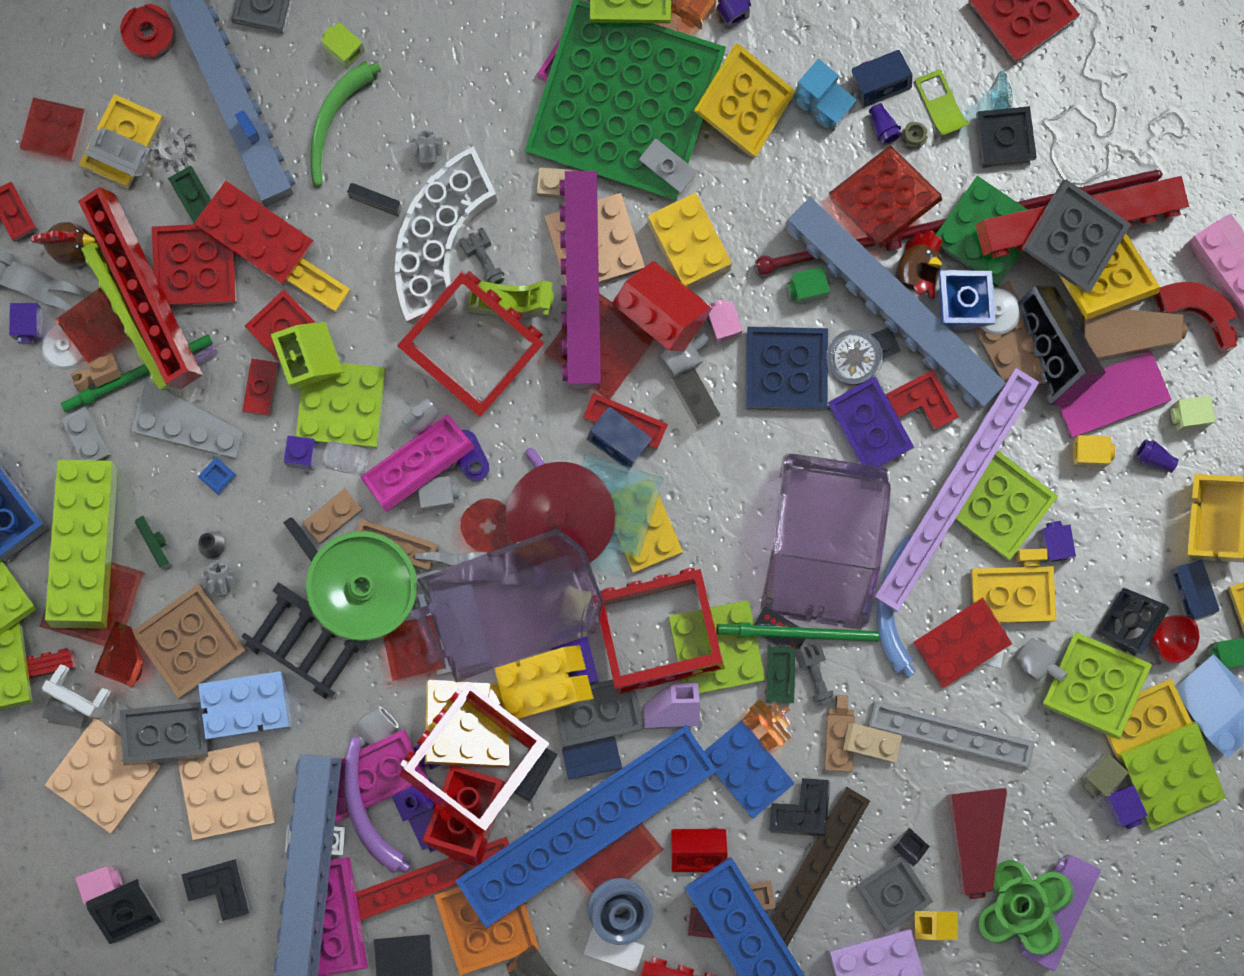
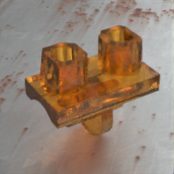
M759 699L749 708L751 711L743 719V722L750 730H754L761 723L768 730L759 739L767 751L778 745H784L792 737L786 730V727L792 723L785 715L791 710L788 705L781 710L773 702L768 708L762 699Z

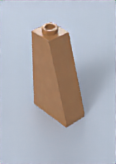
M1115 309L1088 320L1085 319L1081 312L1080 330L1098 360L1104 361L1177 346L1186 337L1187 324L1183 323L1182 314Z

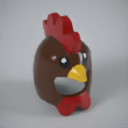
M72 222L57 223L46 233H39L31 238V242L43 245L48 255L57 263L67 267H80L86 264L85 256H81V249L88 243H98L94 234Z
M927 230L924 234L916 233L913 241L906 242L905 252L901 256L895 272V278L906 288L915 290L920 295L927 293L930 299L935 298V289L942 266V257L939 253L942 238L936 236L932 230Z

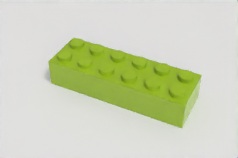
M57 460L45 621L51 628L107 629L118 470L113 461Z

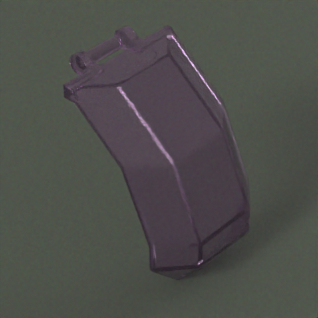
M556 528L419 578L418 582L427 605L410 612L413 619L416 618L429 653L427 655L429 663L447 658L455 682H460L532 654L595 634L604 601L585 549ZM426 614H432L444 647L442 650L438 648Z

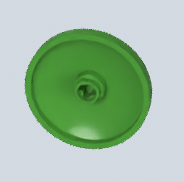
M350 532L326 543L313 558L306 579L308 604L317 621L332 634L350 641H373L394 632L410 614L417 593L416 573L407 554L391 539L373 532Z

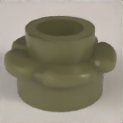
M910 122L902 130V139L906 141L909 147L916 148L918 145L922 146L928 138L926 136L927 128L919 122ZM917 133V137H913L912 134Z

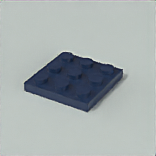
M747 326L746 408L827 410L828 328Z

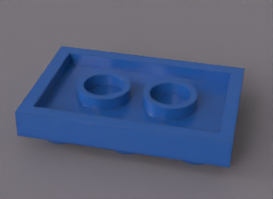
M743 720L738 722L704 751L717 769L716 776L752 819L795 784Z

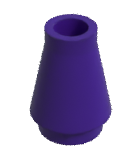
M880 103L869 109L877 140L881 141L883 145L897 141L902 135L900 131L901 126L889 114L884 105Z
M1145 439L1136 453V458L1140 460L1141 464L1163 469L1170 473L1175 470L1179 462L1178 458L1169 453L1155 440Z

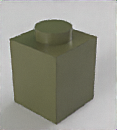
M1108 753L1103 754L1081 779L1086 783L1084 785L1085 789L1094 797L1098 795L1100 797H1107L1129 772Z

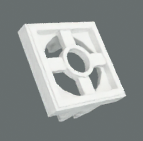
M60 664L51 680H46L42 691L89 717L101 718L105 712L103 708L109 699L111 691L102 688L92 703L62 686L70 668Z

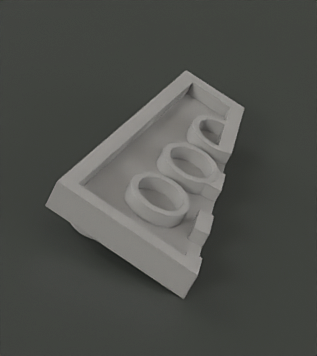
M145 381L131 432L238 459L244 437L242 431L165 389L160 390L152 382Z

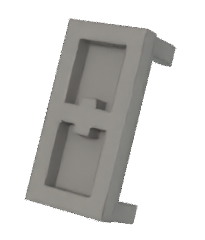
M101 127L100 131L96 129L85 155L132 176H142L152 148Z

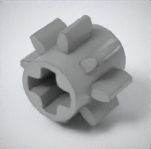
M430 130L418 132L416 139H411L412 156L418 155V161L422 163L437 161L438 155H443V138H436V132Z
M224 562L209 564L207 569H204V575L201 576L203 588H208L209 593L216 596L229 593L231 589H234V582L237 581L235 569L229 570V564Z

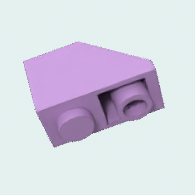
M698 683L670 684L644 704L645 728L683 727L686 725L700 726Z

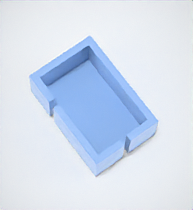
M281 671L198 684L201 708L208 711L207 714H202L205 739L215 740L261 733L262 727L259 725H263V730L265 731L292 728L285 673Z

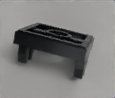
M1123 587L1096 634L1112 642L1124 652L1128 651L1133 656H1136L1137 653L1142 655L1167 614L1169 607L1164 603ZM1135 604L1133 608L1122 611L1126 607ZM1143 608L1151 612L1149 622L1142 619L1141 612ZM1136 613L1137 620L1135 623L1129 626L1125 625L1126 617L1129 614ZM1117 619L1120 620L1122 625L1118 634L1115 632V622ZM1136 628L1144 630L1137 638L1126 639L1130 630Z

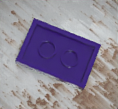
M876 376L828 402L867 474L915 448Z

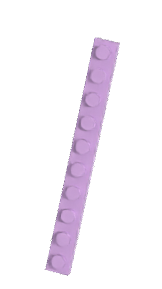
M1017 368L1013 371L874 596L875 599L894 611H899L1039 384L1037 380Z

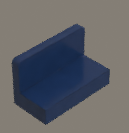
M895 50L852 68V75L859 86V99L863 107L912 88L913 74L900 50Z
M608 407L589 431L587 440L630 471L636 464L640 454L650 443L651 437L615 410Z
M1202 560L1171 569L1186 616L1197 619L1219 612L1220 609Z
M614 736L562 748L568 780L622 768Z

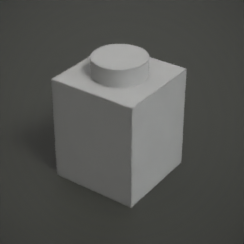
M450 476L433 478L418 489L422 511L455 506L454 499L459 498L457 483H451Z

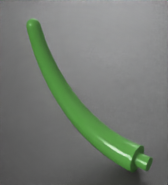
M364 61L359 66L351 69L335 84L324 100L314 125L311 140L310 166L314 186L319 187L323 184V150L334 116L348 97L362 86L375 80L373 75L382 71L378 61L371 65Z

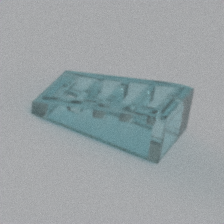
M1000 71L991 86L992 110L1013 108V91L1006 71Z

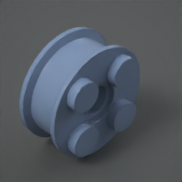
M614 878L603 882L593 891L588 902L589 919L597 934L608 943L614 945L633 943L640 939L651 925L653 918L652 905L641 886L630 879ZM626 908L623 914L615 915L618 909Z

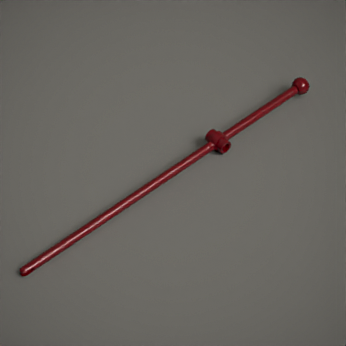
M1153 170L1079 188L1091 196L1158 180L1163 176L1161 170ZM1055 193L1018 201L1017 203L1027 210L1047 206ZM947 218L902 229L897 228L896 221L880 225L882 233L856 240L864 248L885 244L886 251H892L902 248L900 240L914 237L918 232L924 234L927 230L939 231ZM808 251L773 259L770 256L762 255L755 260V265L759 275L769 276L774 272V269L816 260V258Z

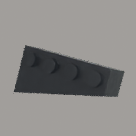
M1034 286L1018 302L1027 334L1032 336L1034 342L1032 350L1035 358H1039L1043 370L1040 375L1043 384L1048 386L1050 395L1047 397L1050 405H1071L1106 372L1056 287Z

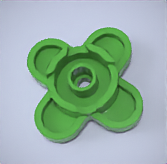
M1007 860L1001 862L996 867L993 886L998 895L997 902L987 907L979 919V929L982 935L997 944L1006 943L1019 936L1025 948L1031 953L1038 956L1051 955L1060 946L1062 938L1054 915L1071 904L1074 898L1072 882L1059 872H1048L1033 880L1029 870L1018 861ZM1029 904V909L1025 912L1024 909Z

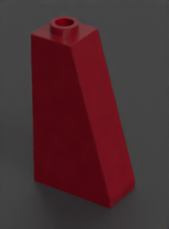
M1006 788L948 795L961 894H969V899L985 898V892L993 891L1007 797Z

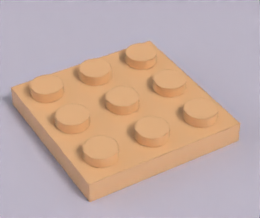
M621 193L598 200L599 284L639 272L645 267ZM559 211L545 215V221L561 268V259H566V248L560 249V232L566 231L565 222H560ZM563 275L566 284V275Z
M94 718L51 775L45 786L106 831L113 834L160 771L162 765L159 763L124 766L121 735L101 720Z
M260 741L210 751L206 758L178 760L193 840L276 823Z

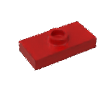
M251 358L242 409L244 413L270 416L279 368L278 362Z

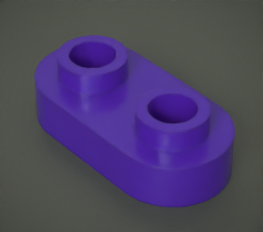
M462 430L475 448L457 461L468 480L473 482L483 481L490 472L489 462L475 434L469 430ZM479 463L481 469L474 472L471 470V465Z

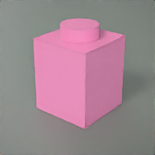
M719 300L711 303L710 305L713 309L707 316V320L715 344L740 337L743 330L733 301L726 303L725 300Z
M106 866L75 877L84 904H86V901L122 885L120 873L117 869L114 870L113 866Z

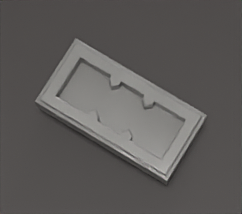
M656 138L639 158V161L679 193L683 192L698 173Z

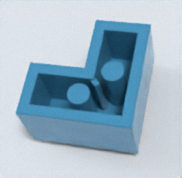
M818 58L798 81L794 99H796V104L802 110L812 112L820 125L825 128L830 127L835 131L853 110L857 99L837 84L839 75Z

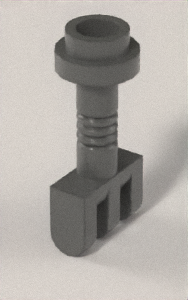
M483 227L478 229L481 240L478 241L474 233L469 234V238L473 243L469 246L464 237L459 239L468 257L473 254L477 255L486 272L483 277L485 282L501 284L505 280L503 269L495 268L485 248L491 246V241Z
M815 643L811 646L797 649L795 656L799 668L808 666L811 677H813L812 680L817 695L812 696L814 702L817 701L818 706L833 702L832 696L835 695L834 691L827 690L818 664L826 660L821 645Z

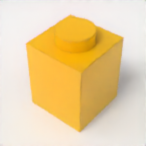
M1078 435L1073 439V466L1106 467L1115 458V445L1111 444V436Z
M915 911V939L958 940V912Z

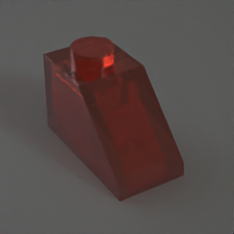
M115 621L94 673L134 687L141 677L144 660L132 628Z

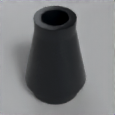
M207 532L200 536L198 549L204 557L216 558L223 553L225 540L217 532ZM211 538L212 544L209 547H206L205 542L209 541Z

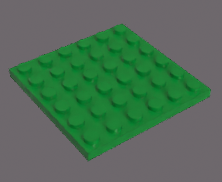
M573 0L524 151L582 171H597V176L677 201L679 192L639 161V158L656 138L689 164L703 122V118L694 110L720 69L726 47L654 23L590 22V3L582 0Z

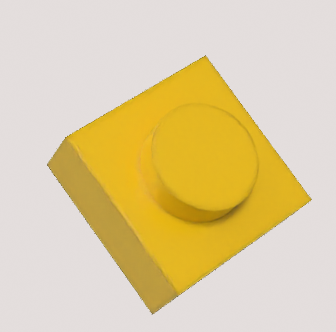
M1021 549L1015 553L1016 563H1023L1024 567H1040V562L1048 559L1047 549Z

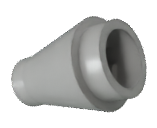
M50 697L42 718L47 719L48 723L80 728L85 714L58 699Z

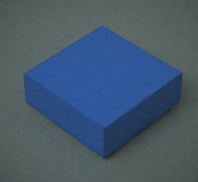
M242 110L235 114L251 145L259 141L260 137L246 112Z
M215 457L198 475V478L217 495H220L237 475Z

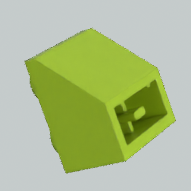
M326 322L296 325L271 334L288 385L292 391L344 373Z

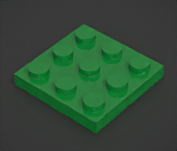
M977 175L936 233V236L942 238L940 249L972 271H992L993 285L998 287L1021 253L1018 252V249L1009 250V255L999 258H993V254L983 256L975 225L985 219L1017 213L1027 209Z

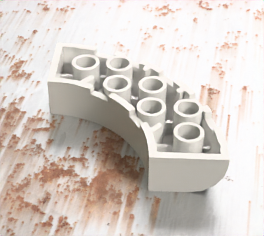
M474 146L445 163V166L427 180L426 185L410 204L400 229L396 246L395 277L400 306L409 324L416 323L451 283L452 256L457 241L465 227L481 211L497 202L495 190ZM454 294L436 315L458 306Z

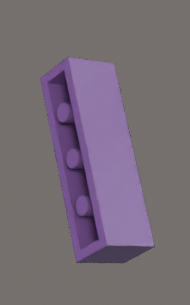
M1066 855L1065 858L1061 857L1054 869V872H1059L1069 878L1074 886V898L1071 904L1054 915L1062 936L1060 946L1054 953L1048 956H1038L1031 953L1025 948L1022 941L1019 946L1022 949L1021 956L1052 971H1055L1101 872V869L1073 855Z

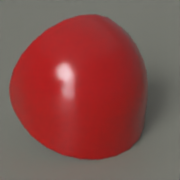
M1175 615L1165 617L1152 637L1151 644L1164 660L1170 663L1183 662L1190 658L1198 647L1200 638L1198 625L1194 619L1188 616Z

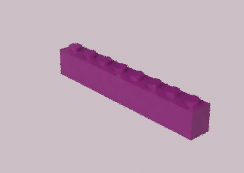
M565 171V180H559L560 196H565V206H560V222H565L566 231L560 232V249L566 248V259H561V275H566V285H561V301H567V312H561L562 328H567V338H562V355L567 354L568 365H562V381H568V389L601 388L597 171Z

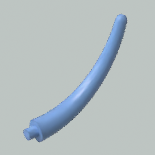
M910 535L902 540L893 554L883 576L882 583L910 540ZM878 601V630L885 654L889 662L893 664L896 673L902 670L907 678H909L916 672L910 664L914 659L909 655L899 637L894 610Z

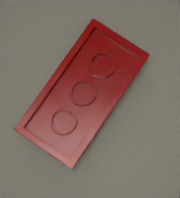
M228 181L223 183L194 223L196 227L282 286H284L314 244V240Z

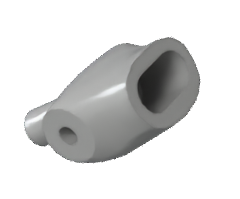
M703 333L693 342H690L684 352L670 351L666 348L660 354V357L677 378L694 370L702 363L698 350L709 343L710 340Z
M426 398L413 407L402 419V422L412 433L418 434L433 424L437 418L438 410Z
M1031 638L1016 658V661L1023 669L1038 681L1047 673L1060 682H1063L1068 673L1055 665L1060 653L1048 644L1037 641L1034 638Z
M381 706L365 714L354 725L360 735V749L366 744L370 745L393 734L399 727L395 719Z

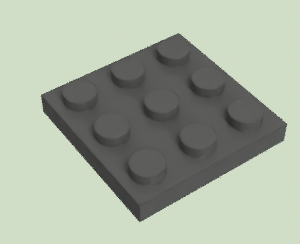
M1065 179L1062 180L1023 245L1022 250L1085 293H1090L1131 224Z

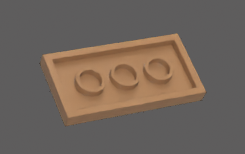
M1010 281L998 286V288L1010 291L1017 298L1018 302L1020 301ZM1020 315L1017 325L1005 334H989L980 327L973 329L996 374L1003 381L1007 382L1013 371L1017 368L1039 382L1037 387L1043 384L1040 375L1043 370L1039 358L1034 356L1032 350L1034 342L1032 336L1027 334L1022 315Z

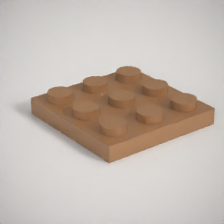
M200 584L194 586L131 632L178 699L184 697L198 687V684L205 682L247 651Z

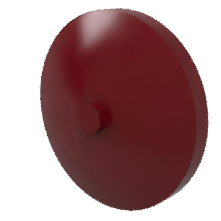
M551 462L529 471L515 485L506 509L507 530L518 552L535 566L557 572L576 570L597 559L610 543L616 524V508L607 485L590 469L570 462Z

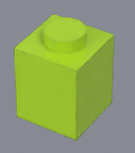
M340 22L335 26L328 27L322 35L323 39L321 42L323 48L346 69L365 51L363 42Z

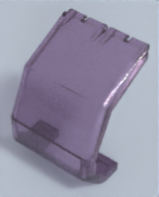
M787 454L783 457L780 467L779 478H782L772 548L761 599V610L765 606L780 616L784 617V615H787L789 619L810 622L813 619L816 620L815 623L838 626L839 623L843 624L842 627L862 630V627H866L869 623L881 570L890 509V472L886 468L801 454Z

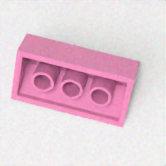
M1229 214L1194 235L1187 244L1244 324V231L1233 215Z

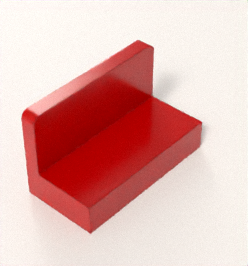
M726 829L671 830L672 872H708L728 858Z

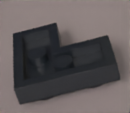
M802 778L799 805L772 803L769 831L771 833L825 836L831 782L823 779Z
M237 859L181 874L188 902L216 894L222 921L251 913Z

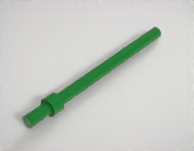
M207 334L188 343L191 352L194 353L213 344L210 335ZM143 364L99 387L91 389L89 387L60 404L65 413L83 404L87 406L96 402V398L139 379L150 372L146 364Z
M750 622L717 624L716 628L717 635H737L738 638L743 639L759 636L879 641V631L751 625Z

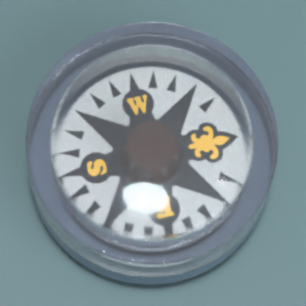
M848 330L838 334L831 341L827 349L826 361L832 375L841 382L862 384L879 373L883 363V351L877 339L871 334L859 330Z

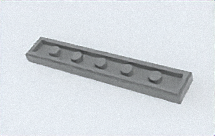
M874 701L868 725L870 728L901 735L902 737L1029 769L1035 742L879 701Z

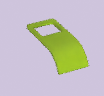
M941 69L915 79L916 86L931 119L942 135L970 125L969 121L962 115ZM939 76L947 94L929 101L921 83Z

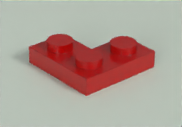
M11 181L0 187V220H2L9 236L15 242L38 229L15 185Z
M934 370L886 394L898 418L921 407L933 430L959 417Z

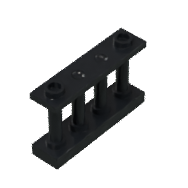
M278 582L272 590L278 595L275 599L277 603L253 638L243 633L241 637L247 641L244 646L256 654H259L262 650L315 685L313 691L324 699H327L329 695L336 699L338 694L330 688L353 654L358 653L359 650L366 653L372 644L369 641L346 640L343 644L345 648L323 681H317L308 675V672L330 639L335 638L336 635L322 627L321 630L323 632L299 667L285 659L308 623L312 624L314 619L316 621L317 619L313 615L307 600ZM291 605H294L301 610L298 614L300 617L275 653L262 643L286 607L289 609Z

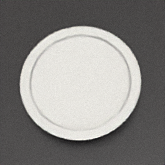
M994 287L996 323L980 328L989 334L1001 335L1011 331L1017 325L1021 312L1017 298L1010 291Z
M68 322L52 326L45 333L41 343L44 359L49 365L60 370H69L79 366L86 359L90 348L86 332L80 326Z

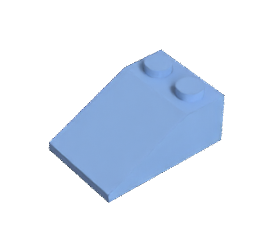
M1213 654L1176 686V689L1184 706L1207 739L1228 758L1244 745V684Z

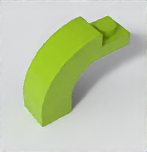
M544 280L527 286H508L481 281L479 284L486 292L492 289L502 298L499 302L507 310L510 306L523 316L522 318L548 315L554 299L552 291L553 282ZM470 291L468 311L499 316Z

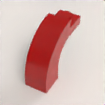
M1177 282L1160 287L1159 293L1153 295L1159 313L1176 314L1191 312L1201 316L1210 326L1221 354L1231 351L1238 346L1236 343L1238 341L1236 330L1233 326L1230 327L1229 325L1238 316L1227 299L1216 290L1195 282Z

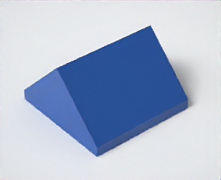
M939 271L943 325L957 331H964L996 323L992 271Z

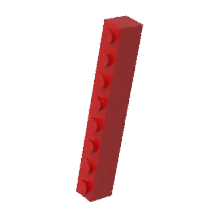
M1182 175L1092 195L1094 199L1131 224L1130 227L1133 226L1132 222L1140 221L1141 225L1157 221V216L1164 215L1165 219L1174 218L1181 215V210L1190 207ZM1047 206L985 219L976 224L983 256L993 254V258H999L1009 255V250L1018 249L1019 253L1025 252L1022 250V247Z
M98 187L78 200L80 207L165 384L182 389L203 376L116 195Z

